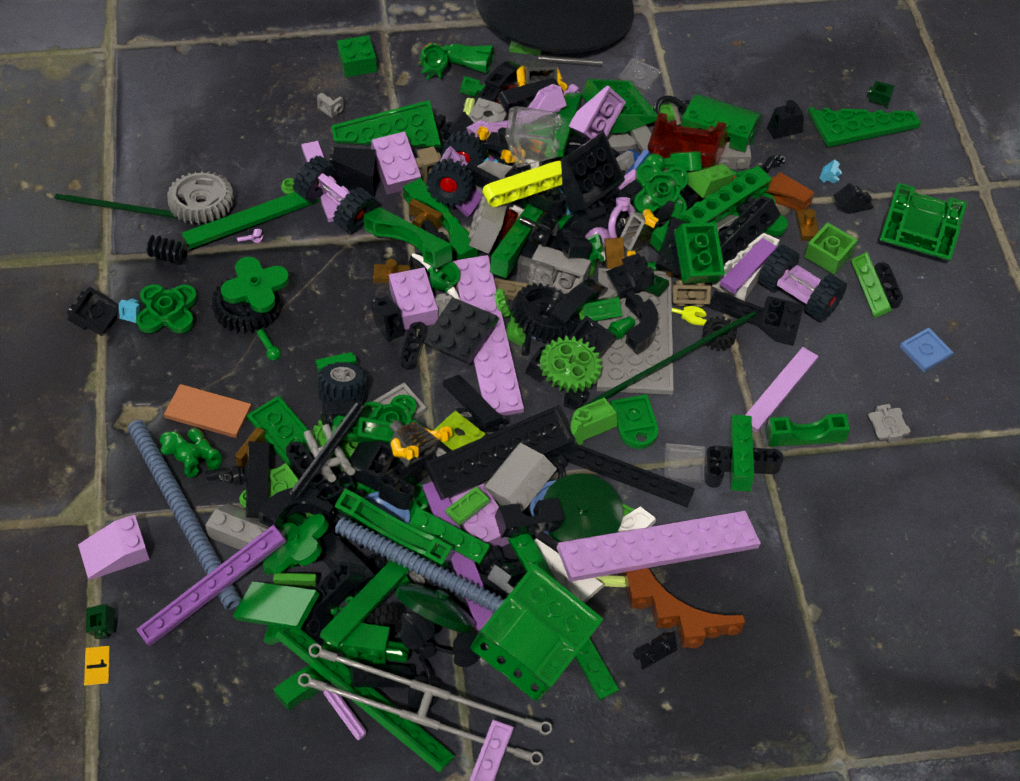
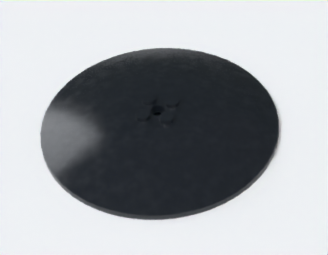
M476 0V6L481 17L497 33L520 45L554 53H580L606 47L619 40L629 30L634 16L632 0Z

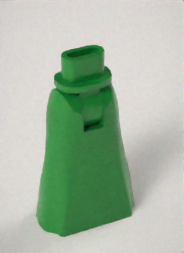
M448 44L443 47L447 51L448 62L488 74L494 60L495 50L493 45L467 46L450 44L449 46Z

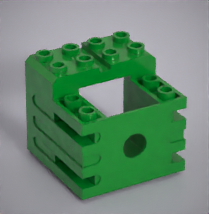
M534 563L483 626L470 648L499 673L504 674L510 682L531 699L538 702L557 681L604 619ZM484 643L488 646V649L482 650L480 645ZM502 657L505 661L504 664H499L497 658ZM514 671H520L521 677H515ZM531 685H537L538 691H532Z

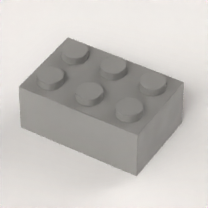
M483 195L479 203L480 206L473 215L468 238H470L469 246L489 254L502 227L507 204L491 207Z

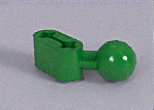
M701 151L671 153L669 158H663L661 155L653 153L649 154L644 160V163L651 162L655 164L661 172L666 168L674 166L682 167L686 171L702 169Z

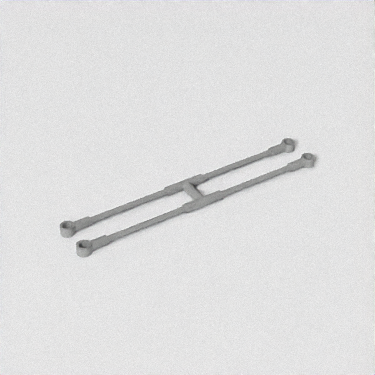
M312 644L309 647V654L313 658L321 657L333 662L338 661L424 692L418 714L404 709L399 710L328 686L327 683L313 679L306 673L298 677V683L303 688L311 687L323 692L326 690L400 715V718L436 730L441 729L484 744L485 738L441 724L440 721L426 717L432 697L450 699L522 723L523 726L537 730L544 736L552 731V725L549 722L541 723L529 718L524 719L450 694L449 691L414 679L409 680L338 656L337 653L322 649L318 644ZM314 647L320 649L317 655L311 653ZM308 677L309 682L302 684L301 678ZM542 725H547L549 727V731L547 733L542 731ZM507 746L506 752L530 761L534 766L541 764L543 761V756L540 752L532 753L517 747L515 749ZM535 754L540 757L538 763L532 760V756Z

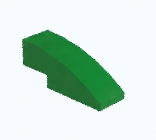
M338 415L333 419L332 434L345 418L344 416ZM359 417L343 440L352 442L382 441L390 444L394 432L389 428L392 423Z
M309 665L293 674L273 690L275 697L290 711L303 699L307 701L320 691L311 687H301L298 683V677L301 674H309L311 678L327 684L330 682ZM308 677L301 678L302 684L309 682Z

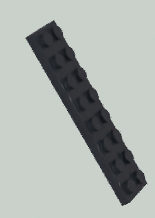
M559 405L431 459L425 462L424 466L440 499L444 500L489 480L519 443L545 455L575 441V438Z

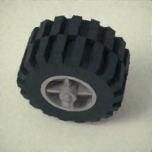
M335 362L334 364L331 363L328 366H324L319 371L318 397L321 399V402L365 401L367 374L362 367L356 366L353 363Z

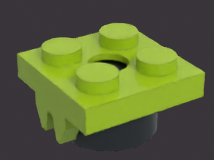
M456 411L434 429L440 430L442 427H451L452 437H448L449 439L446 442L441 441V439L439 440L441 448L446 453L483 438L486 435Z

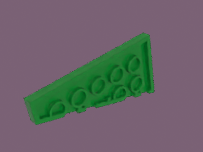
M430 100L331 125L336 144L371 145L373 139L405 132L411 147L434 146L442 148Z
M812 107L808 108V114L827 147L920 128L921 125L914 111L883 113V110H876V112H868L865 109L830 111V108H824L823 110H815Z

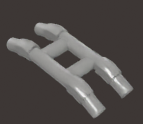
M326 424L322 428L328 441L332 436V429L329 424ZM308 430L303 434L311 453L316 458L324 446L318 448L311 430ZM339 445L334 451L336 457L327 460L321 469L324 477L330 482L336 480V476L330 469L331 467L341 464L342 469L348 475L355 473V469L351 466Z

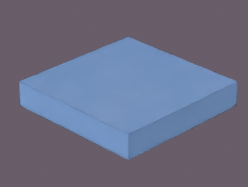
M930 328L923 330L900 344V348L923 372L949 359L954 353Z

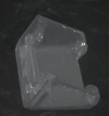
M520 106L510 108L506 128V141L517 168L557 157L560 144L558 139L554 138V130L560 129L561 125H563L560 114L557 115L553 111Z

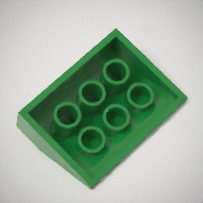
M587 79L582 94L586 103L606 86H609L626 101L609 133H626L659 119L658 114L631 81Z

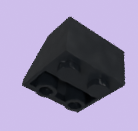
M768 296L760 327L775 342L794 346L804 304Z
M382 441L358 443L349 459L351 466L355 469V473L351 475L353 480L378 492L380 477L390 470L395 460L391 446Z

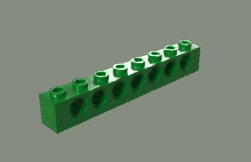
M759 166L753 169L750 168L744 175L734 178L731 183L723 185L714 194L710 193L703 201L696 202L692 208L682 211L676 218L687 223H718L737 211L736 207L741 203H745V199L749 196L757 198L768 191L772 178ZM669 220L662 227L655 228L651 234L650 244L658 252H660Z

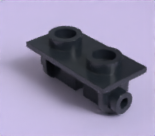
M663 633L651 641L653 646L647 643L635 649L633 655L636 660L640 659L642 670L678 650L675 634Z

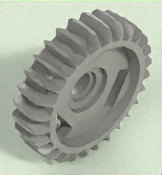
M203 170L201 173L195 171L194 174L188 172V176L182 175L181 179L177 178L176 182H172V187H169V192H167L168 205L174 217H178L180 221L184 219L185 223L190 221L192 225L194 222H197L198 225L201 222L207 224L208 221L213 222L214 219H220V216L225 217L226 213L230 212V208L233 207L234 194L230 182L227 181V178H223L222 175L217 176L216 172L211 174L210 171L204 173ZM180 198L185 200L187 206L179 201ZM199 199H205L204 202H197Z

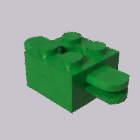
M361 623L338 648L326 640L323 642L325 650L343 653V658L361 664H387L388 660L406 662L409 649L403 643L391 641L390 627Z

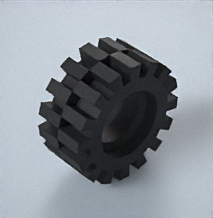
M716 316L715 319L711 317L704 324L702 338L730 324L731 319L725 320L724 316H722V319H719V316ZM737 327L725 333L726 336H720L705 345L707 347L711 346V350L717 348V351H720V348L723 351H726V348L730 349L735 342Z
M385 605L381 609L379 607L375 608L376 611H372L364 620L365 624L390 627V635H396L397 632H401L402 612L401 608H398L396 605L394 607L393 605L388 607Z

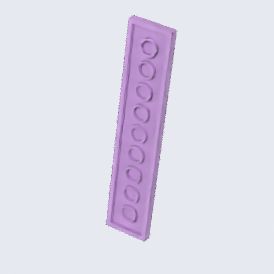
M485 255L452 261L460 270V278L457 282L460 300L495 314L499 318L473 359L481 397L498 414L506 416L523 413L524 407L502 313L498 310L495 301L496 287L493 274L489 272V257Z
M746 511L560 542L557 544V550L569 582L756 549L759 548L761 543Z

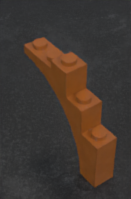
M781 172L775 177H771L772 182L769 190L764 192L772 195L775 198L776 204L789 207L795 211L797 209H807L812 204L815 193Z
M649 568L622 573V576L625 577V589L630 609H645L651 606L656 628L663 627L664 629H669L677 626L682 648H698L703 645L705 637L716 638L719 635L726 634L734 636L743 630L745 624L743 615L726 616L711 614L692 608L668 593L655 580Z

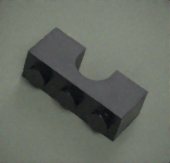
M558 498L538 500L533 509L535 515L533 517L525 515L521 511L519 503L499 506L495 519L501 538H516L523 534L535 535L543 531H557L564 521Z

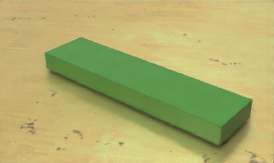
M868 252L851 259L874 317L877 318L892 311Z

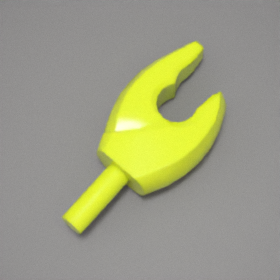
M686 306L684 310L672 307V312L681 314V318L692 325L704 326L707 321L701 318L706 317V312L699 307Z

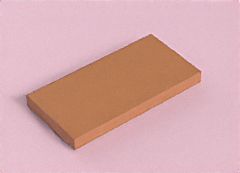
M180 384L164 413V417L237 438L247 419L246 415L252 409V405Z

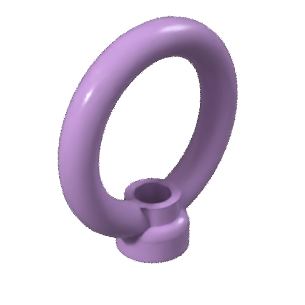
M628 197L616 198V207L613 209L608 223L610 238L618 237L615 225L620 212L628 211L629 218L632 212H636L630 204V198Z

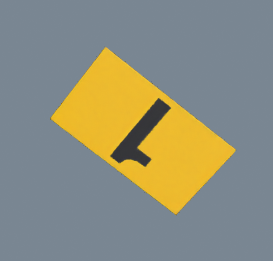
M109 646L86 648L84 686L108 683Z

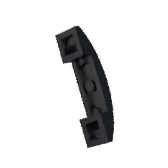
M594 279L585 280L574 287L558 303L550 316L566 325L576 317L577 311L592 298L598 299L608 288Z

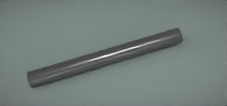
M538 55V60H546L550 63L603 66V60Z

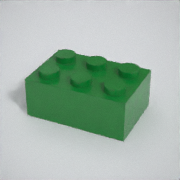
M717 223L681 224L674 231L683 284L718 282L725 276Z

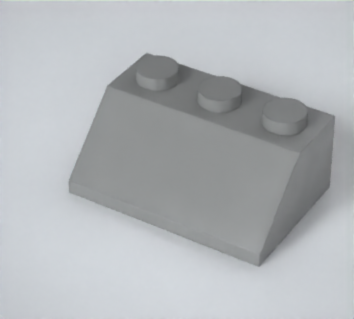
M539 244L531 260L529 284L536 283L539 285L542 283L543 286L549 284V287L553 288L555 286L557 290L562 289L563 294L569 293L578 284L588 279L591 261L584 258H567L562 251L543 247Z
M519 443L485 484L484 488L501 506L519 503L523 512L557 468L543 454Z
M229 503L216 508L205 525L209 538L239 550L270 528L260 523L259 518L246 517V510Z

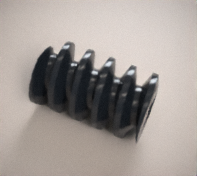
M152 235L148 240L146 251L149 257H155L163 261L168 260L170 263L179 265L186 259L189 247L188 243H184L182 246L181 241H178L175 245L174 239L169 241L165 237L162 240L161 236H157L155 239V236Z

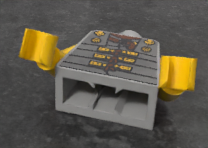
M649 209L644 210L643 214L632 212L620 236L623 237L628 257L636 254V250L648 246L653 230L659 227V219Z

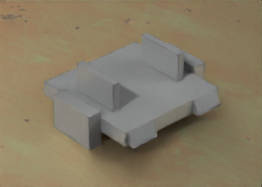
M890 404L877 406L875 412L868 414L878 439H887L888 443L901 441L903 436L909 435L911 432L909 426H906L903 420L901 409H890Z

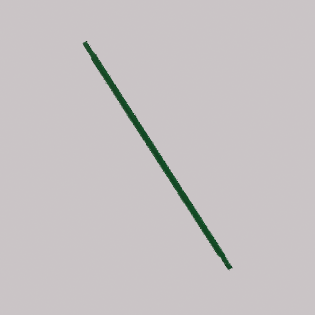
M55 194L54 196L55 199L178 219L168 210L72 195Z
M752 312L595 397L583 406L604 397L608 399L755 317L756 313Z

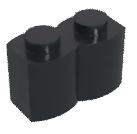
M580 229L557 230L555 242L558 248L562 249L565 257L589 258L592 244L585 238Z

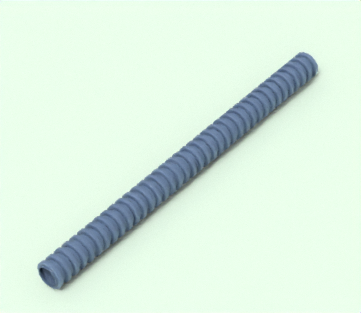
M135 420L129 424L128 431L135 441L138 450H140L143 459H145V463L160 487L163 496H165L176 520H178V524L188 539L189 544H191V548L199 559L204 572L208 575L222 563L219 561L205 532H203V528L195 517L192 508H190L187 499L167 466L164 457H162L159 448H157L144 421ZM233 583L218 594V598L226 610L237 607L241 602V598Z
M342 517L336 525L335 533H341L342 537L347 536L348 540L352 539V542H358V545H364L366 549L369 547L370 551H375L376 554L380 553L381 557L386 556L387 560L392 559L393 563L398 562L399 566L404 565L405 569L410 568L409 571H415L417 575L421 574L422 578L427 577L428 581L433 580L432 583H438V586H444L446 590L449 588L450 592H456L458 596L462 595V598H467L469 602L472 600L475 605L478 603L481 608L484 606L487 611L490 609L493 614L504 602L501 596L497 597L495 593L491 594L490 590L485 591L484 587L479 588L478 584L473 585L472 581L467 582L466 578L461 579L460 575L456 576L454 572L450 573L448 569L444 570V567H438L437 563L432 564L431 560L426 561L425 557L421 558V555H415V552H409V549H403V546H398L397 543H392L391 540L387 541L386 537L381 538L380 534L375 535L374 531L369 532L368 528L364 529V526H358V523H353L352 520H347L346 517Z

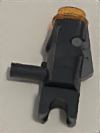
M543 213L537 222L523 216L519 223L533 229L529 240H538L542 243L541 246L546 247L551 235L556 236L558 216L550 213Z

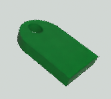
M648 394L610 400V405L617 413V429L623 443L634 449H645L653 445L658 436V425ZM643 436L646 440L641 442L636 437Z

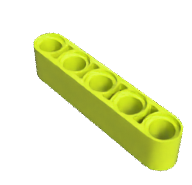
M555 161L489 183L484 186L482 193L491 207H498L562 185L561 161Z

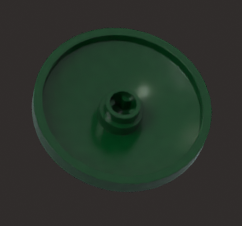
M582 473L567 475L555 481L545 493L543 500L558 498L564 516V521L557 531L548 532L557 543L618 533L623 518L622 503L612 486L601 478Z
M400 583L395 591L396 597L403 604L440 626L461 633H469L475 625V620L469 613L450 599L449 595L442 590L435 591L416 584Z

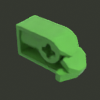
M605 397L578 408L573 414L570 426L575 441L582 445L584 440L617 427V413Z

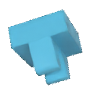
M834 159L824 166L819 179L823 182L828 180L833 184L840 180L838 176L842 174L838 168L840 163Z
M132 298L128 301L121 300L119 302V319L137 323L136 317L140 313L139 300Z

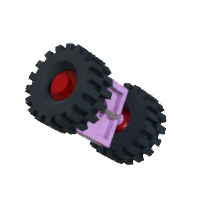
M457 131L456 134H451L442 149V158L432 167L426 181L427 191L432 192L430 195L432 198H437L436 202L442 201V205L446 206L449 203L450 206H454L455 203L460 205L468 197L474 182H472L473 176H470V169L466 170V165L471 163L478 166L487 158V148H484L485 143L484 141L480 142L479 136L477 138L474 137L475 133L471 132L469 135L468 131H464L463 134L461 131Z
M320 155L315 156V158L312 157L309 162L305 163L304 167L300 168V172L296 174L297 178L293 181L295 183L293 184V190L307 202L316 201L322 194L326 195L338 205L337 211L334 212L333 222L348 234L356 233L357 229L360 230L362 225H364L363 214L374 210L377 200L361 187H357L350 192L344 186L340 187L336 184L335 178H333L336 176L335 166Z
M781 244L768 257L767 262L764 263L763 269L760 271L761 274L758 277V282L773 292H777L782 288L785 292L790 293L798 298V300L807 304L805 307L806 313L820 322L825 321L835 311L840 300H842L843 294L846 292L847 283L831 273L825 276L823 280L817 278L797 265L800 259L799 253Z

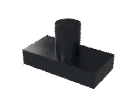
M502 127L498 129V133H490L485 142V147L500 152L509 150L514 155H518L525 143L524 138L511 136L508 129Z

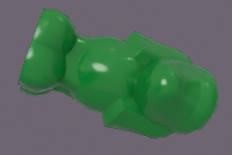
M192 428L188 431V437L192 443L187 442L176 431H167L161 435L159 439L162 445L160 451L164 455L174 454L176 460L184 463V473L188 478L195 477L198 474L197 464H199V458L206 460L209 470L219 468L221 454L218 450L211 447L208 440L204 439L201 430Z

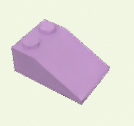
M606 86L576 112L569 127L582 138L586 137L587 141L603 131L607 136L626 101L613 89Z
M135 514L112 522L78 544L88 580L150 560Z

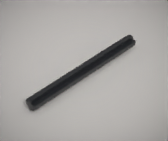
M357 402L293 487L290 492L292 497L299 499L363 413L365 410L363 405Z

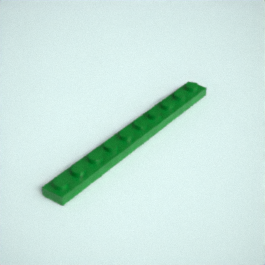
M523 534L516 538L506 537L526 573L535 563L556 580L531 535ZM589 638L574 658L600 702L617 693L619 689Z
M282 628L277 632L276 638L337 689L396 708L372 687H352L349 668L341 662H333L321 657H311L309 647L312 644L318 643L301 629ZM317 647L311 650V653L314 655L320 652V649ZM352 700L439 773L453 761L455 756L414 722L400 718V715Z

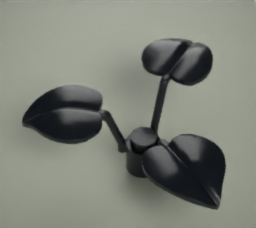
M402 613L401 641L405 647L412 649L419 655L418 660L421 661L427 674V678L419 675L414 680L441 689L440 684L436 680H431L432 676L425 662V659L432 657L436 650L454 655V663L460 667L472 666L481 658L470 648L477 636L476 633H460L453 642L454 650H448L433 645L428 641L435 634V626L432 621L418 613ZM483 643L480 647L482 650H485L486 644ZM409 687V708L411 712L417 713L424 692ZM433 696L429 708L436 704L440 697Z

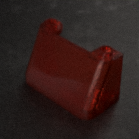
M658 113L647 146L648 151L651 154H659L663 158H669L671 153L701 151L702 165L705 167L714 166L728 140L726 123L717 122L716 127L710 126L709 130L677 126L676 120L670 122L667 119V114Z

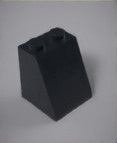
M334 147L333 154L329 156V163L336 168V176H334L336 184L344 186L350 191L361 187L374 197L378 174L376 149Z

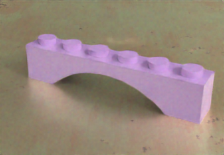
M551 84L539 90L531 104L516 117L502 122L480 120L466 127L468 134L470 135L471 132L475 133L474 137L477 138L479 135L476 133L480 126L487 128L488 132L497 133L498 129L505 127L508 131H513L516 134L519 129L527 127L526 124L532 125L533 122L543 120L547 115L559 112L562 107L566 106L560 86Z

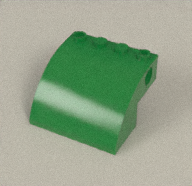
M696 94L682 117L680 132L696 137L699 129H705L730 137L729 148L746 152L748 145L753 144L763 121V114Z
M898 183L880 241L951 261L968 202L951 197L948 202L915 193V187Z

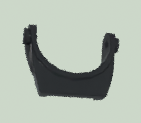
M668 201L660 209L656 210L654 216L659 219L658 222L668 221L675 207L674 202Z

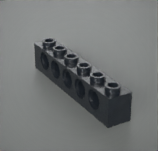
M760 195L719 235L724 266L729 260H733L741 250L744 251L751 242L760 236L781 215L772 198Z

